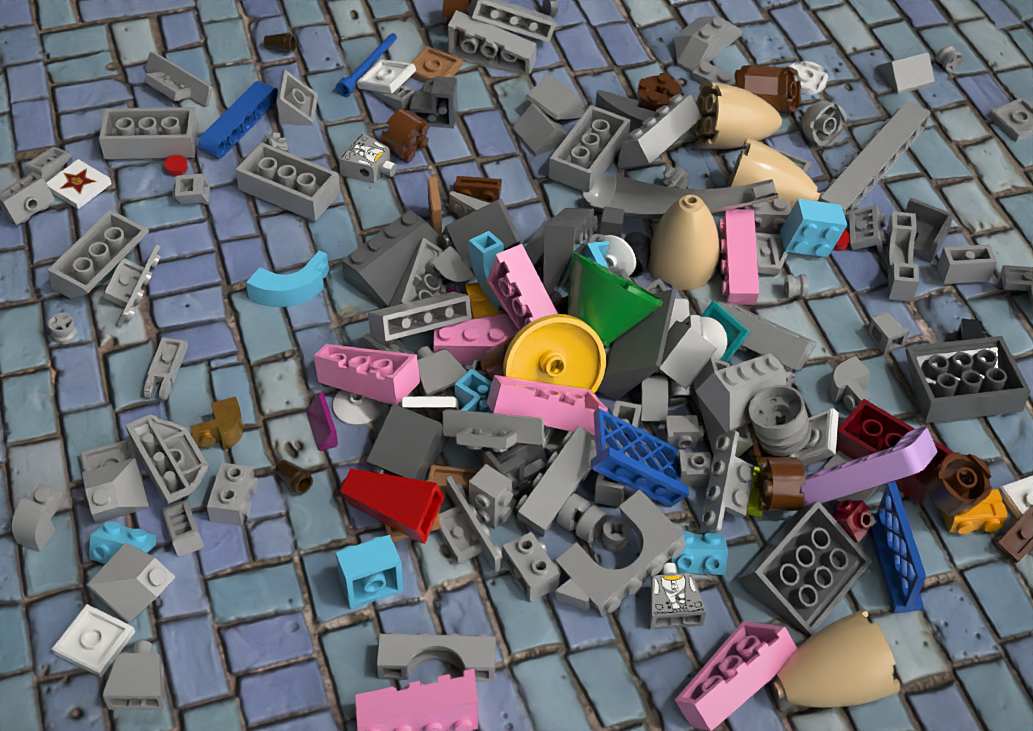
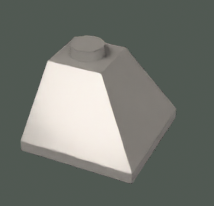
M136 458L82 472L87 499L95 523L149 508Z
M124 543L86 585L126 623H129L163 592L175 576L155 557Z

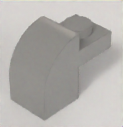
M451 246L432 261L439 272L449 280L458 283H468L477 279L472 268L470 255L463 260Z
M856 356L840 363L836 367L829 389L832 402L836 404L843 400L845 406L851 411L863 399L869 402L871 400L864 391L867 389L871 372Z
M650 375L638 384L640 405H642L640 418L641 421H665L668 414L667 375Z
M40 483L29 499L22 498L12 520V533L18 544L38 552L42 551L55 533L51 518L66 499L63 491Z

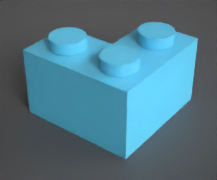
M470 369L455 383V398L458 400V405L462 407L461 410L492 413L487 406L492 381L473 369Z

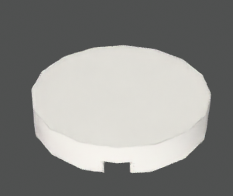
M803 61L800 64L795 65L793 63L789 66L798 71L799 76H795V79L801 82V94H816L826 87L828 75L824 73V69L820 65Z

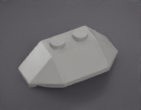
M718 16L698 17L674 36L677 66L692 73L703 61L709 63L738 39L743 34V31Z
M151 414L125 425L139 459L163 501L169 504L196 490L208 471L209 465L186 427L158 419L157 416Z

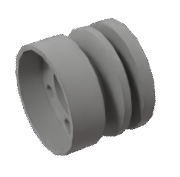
M775 385L761 390L753 397L748 410L758 445L764 452L773 456H787L797 453L810 441L812 431L803 396L796 389L786 385Z

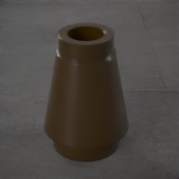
M289 32L266 35L263 41L265 48L284 53L295 51L297 43L295 35Z
M281 460L276 465V473H278L291 492L303 494L311 488L313 478L310 471L287 460Z

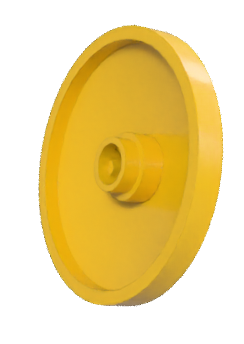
M552 314L533 320L515 335L505 354L503 372L504 377L589 389L595 393L605 373L606 354L599 336L584 321L570 315Z

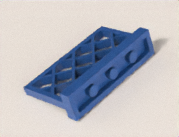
M600 408L593 412L597 455L590 460L591 469L636 491L640 489L646 496L669 507L689 496L688 486L681 483L676 447ZM604 422H606V423L608 424V426L610 427V429L612 430L611 433H610V431L607 429V427L605 426ZM623 431L627 433V435L632 441L631 443L629 442ZM613 435H615V436L617 437V439L619 440V442H620L621 445L623 446L622 449H621V447L619 446V444L616 442V440L614 439ZM643 442H645L648 445V447L652 451L651 453L648 451ZM632 445L636 446L640 454L643 456L642 459ZM662 451L668 454V460L664 456ZM653 454H654V456L657 458V460L659 461V463L661 464L662 468H660V466L658 465V463H657V462L655 461V459L653 458V456H652Z
M888 482L877 513H871L876 522L870 528L869 534L893 612L921 611L923 602L920 590L926 579V573L896 482Z

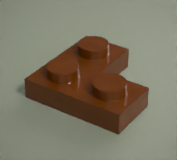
M1033 505L1029 506L995 543L1015 563L1019 562L1033 547Z

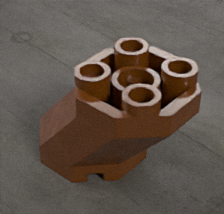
M744 65L741 69L735 71V81L738 88L762 98L779 113L792 114L797 112L795 107L801 104V82L796 81L795 76L799 75L798 71L793 67Z

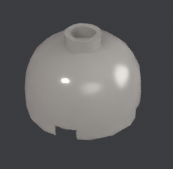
M828 101L814 103L806 110L802 119V129L805 136L817 145L822 146L826 144V146H831L838 141L844 132V129H842L843 121L846 122L847 119L845 110L840 105Z

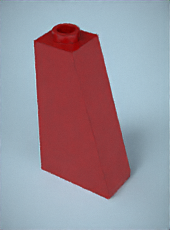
M351 468L347 477L343 480L340 490L352 507L423 544L427 541L444 499L443 493L435 482Z

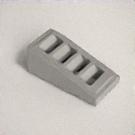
M401 85L392 94L372 91V94L396 110L401 108L408 110L410 109L415 90Z
M52 147L23 165L24 175L26 177L30 173L35 172L42 176L47 183L72 157L71 153Z
M451 191L449 194L450 210L460 217H464L490 204Z
M188 500L161 509L177 556H183L204 547Z

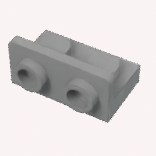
M877 205L849 211L850 244L852 249L857 250L876 245L879 253L885 252L884 243L888 241L883 227L887 226L884 213L879 212Z

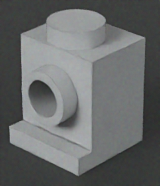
M203 173L176 176V183L173 185L172 191L174 198L181 205L195 203L209 205L210 183Z
M889 312L878 314L872 318L868 330V336L883 354L904 347L909 334L908 328L902 329L900 323Z
M697 415L666 416L664 425L665 442L682 449L697 447V441H703V426H698Z
M679 450L678 464L681 483L688 487L708 486L711 474L710 468L713 463L710 452L685 453L684 450Z

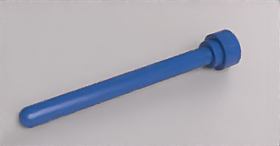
M391 33L350 77L342 78L336 84V90L341 96H350L355 90V83L396 41L397 35Z

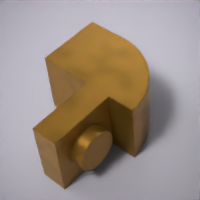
M236 396L211 403L214 419L190 426L192 437L198 448L210 447L222 442L223 448L226 450L234 446L241 439L244 425Z

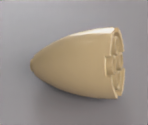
M706 81L699 86L700 93L697 101H695L702 118L690 128V133H695L698 140L695 142V146L698 148L731 149L744 146L746 138L761 141L776 133L782 125V118L779 112L769 103L749 91L723 83Z
M746 138L744 146L747 148L745 151L741 150L738 155L728 187L744 186L773 179L776 192L778 193V198L776 199H785L787 202H791L792 208L797 199L818 201L820 193L817 192V186L798 165L777 150L753 139ZM775 199L765 201V203H774Z
M686 195L677 200L659 221L651 240L650 256L648 257L647 265L655 279L660 278L662 281L671 284L673 289L692 290L705 286L707 281L717 273L719 238L714 218L707 205L698 196Z
M862 609L838 619L800 645L776 674V681L773 682V687L778 698H784L787 703L826 708L864 704L899 693L900 682L898 679L893 680L892 675L894 673L893 665H895L893 655L878 624H872L867 620V611Z

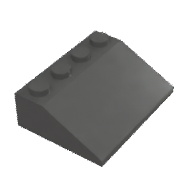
M564 208L544 225V288L549 298L570 278L571 256L573 253L576 252L582 255L593 234V230L596 231L597 216H594V209Z
M409 210L342 260L343 277L346 282L379 306L387 308L390 307L391 301L421 239H427L442 249L443 252L446 248L442 243L441 237L428 222Z
M671 289L654 293L653 295L663 301L661 307L614 340L609 347L603 345L606 354V368L597 391L614 401L619 400L661 367L677 291Z
M1002 336L906 347L905 351L915 398L925 423L1022 412L1024 410L1030 389Z
M817 500L797 511L738 579L758 601L807 636H811L872 561Z

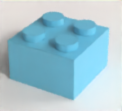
M797 199L780 230L785 252L828 257L847 226L842 206L839 204Z
M390 535L375 537L368 542L356 546H347L341 551L336 552L339 581L350 609L403 592L401 560Z

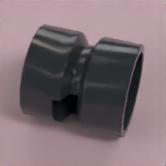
M631 232L624 238V241L632 248L636 258L635 270L629 277H639L644 273L648 264L651 239L643 233Z

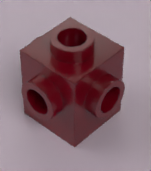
M844 500L836 506V510L831 515L855 543H859L876 522L864 500Z

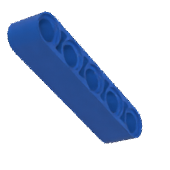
M260 81L254 82L201 135L198 142L199 150L217 158L225 156L276 103L278 89Z

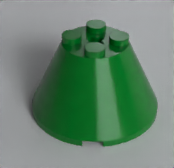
M576 252L571 256L567 315L576 317L588 324L599 336L603 345L609 347L614 340L661 307L663 301L628 279L611 273L608 268Z

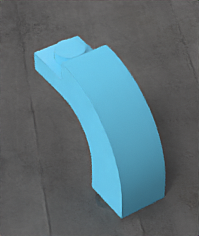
M487 231L469 240V254L473 271L481 289L491 304L500 311L502 309L505 310V308L487 283V279L496 254L504 251V244L490 231Z
M319 250L304 268L292 274H276L259 267L246 282L249 299L266 306L288 307L314 298L324 289L323 278L329 272L327 253Z

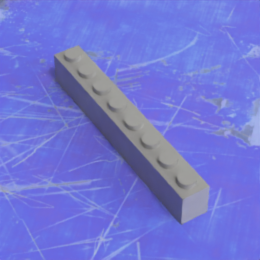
M909 101L901 108L898 107L893 117L885 121L883 128L875 132L871 142H866L859 155L855 154L848 167L845 166L839 177L831 181L827 191L820 193L818 202L841 205L845 219H847L849 211L856 209L924 131L931 111Z

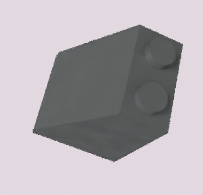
M502 198L446 225L441 235L444 247L446 249L449 246L453 247L463 260L470 255L469 240L487 231H490L504 244V251L518 246L521 242Z
M393 404L366 462L373 467L372 471L375 473L424 480L430 471V465L435 463L449 441L450 436H444V427L440 422Z

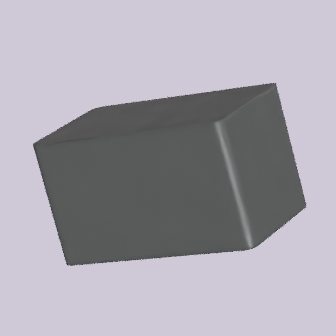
M604 207L600 223V234L614 235L622 238L625 210Z

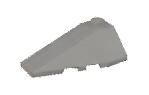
M425 238L421 239L391 301L390 307L446 293V287L442 284V274L432 263L443 252L442 249Z

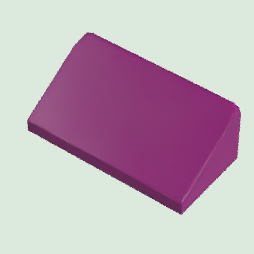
M320 392L308 408L307 417L319 451H324L337 447L338 440L325 395Z

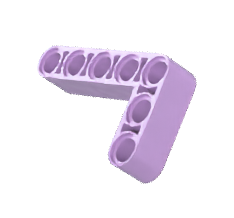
M926 426L906 433L894 447L806 475L805 485H801L800 493H805L802 507L817 500L820 503H824L922 471L938 452Z

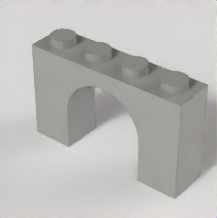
M640 489L619 506L622 518L643 539L642 552L634 563L625 568L614 570L601 567L577 542L555 560L561 572L568 580L570 578L574 579L589 596L590 604L601 616H604L607 612L615 611L621 604L622 599L628 594L636 593L641 588L642 582L649 576L657 575L662 570L663 564L671 558L678 557L686 546L684 534Z

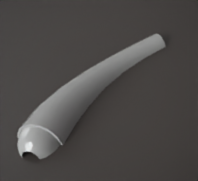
M615 174L614 176L601 175L593 178L592 189L587 193L583 190L584 198L595 211L603 213L604 207L619 208L625 210L624 218L661 219L677 200L686 195H695L701 198L711 213L745 207L778 198L773 179L727 188L683 189L654 185Z

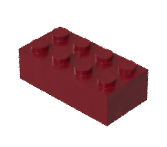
M863 399L837 428L836 452L840 451L855 460L894 447L906 433L915 430V428L868 400ZM935 440L933 442L938 452L922 471L891 481L896 482L898 491L919 504H922L929 496L924 489L929 473L947 456L955 453Z

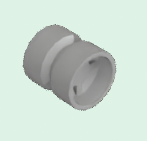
M577 494L571 495L566 500L557 517L559 525L570 532L576 530V536L587 543H592L597 539L603 530L605 522L608 520V514L595 505L589 507V502Z

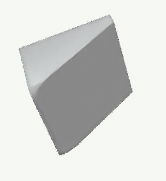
M570 578L555 591L556 600L585 611L590 608L589 596L574 579Z

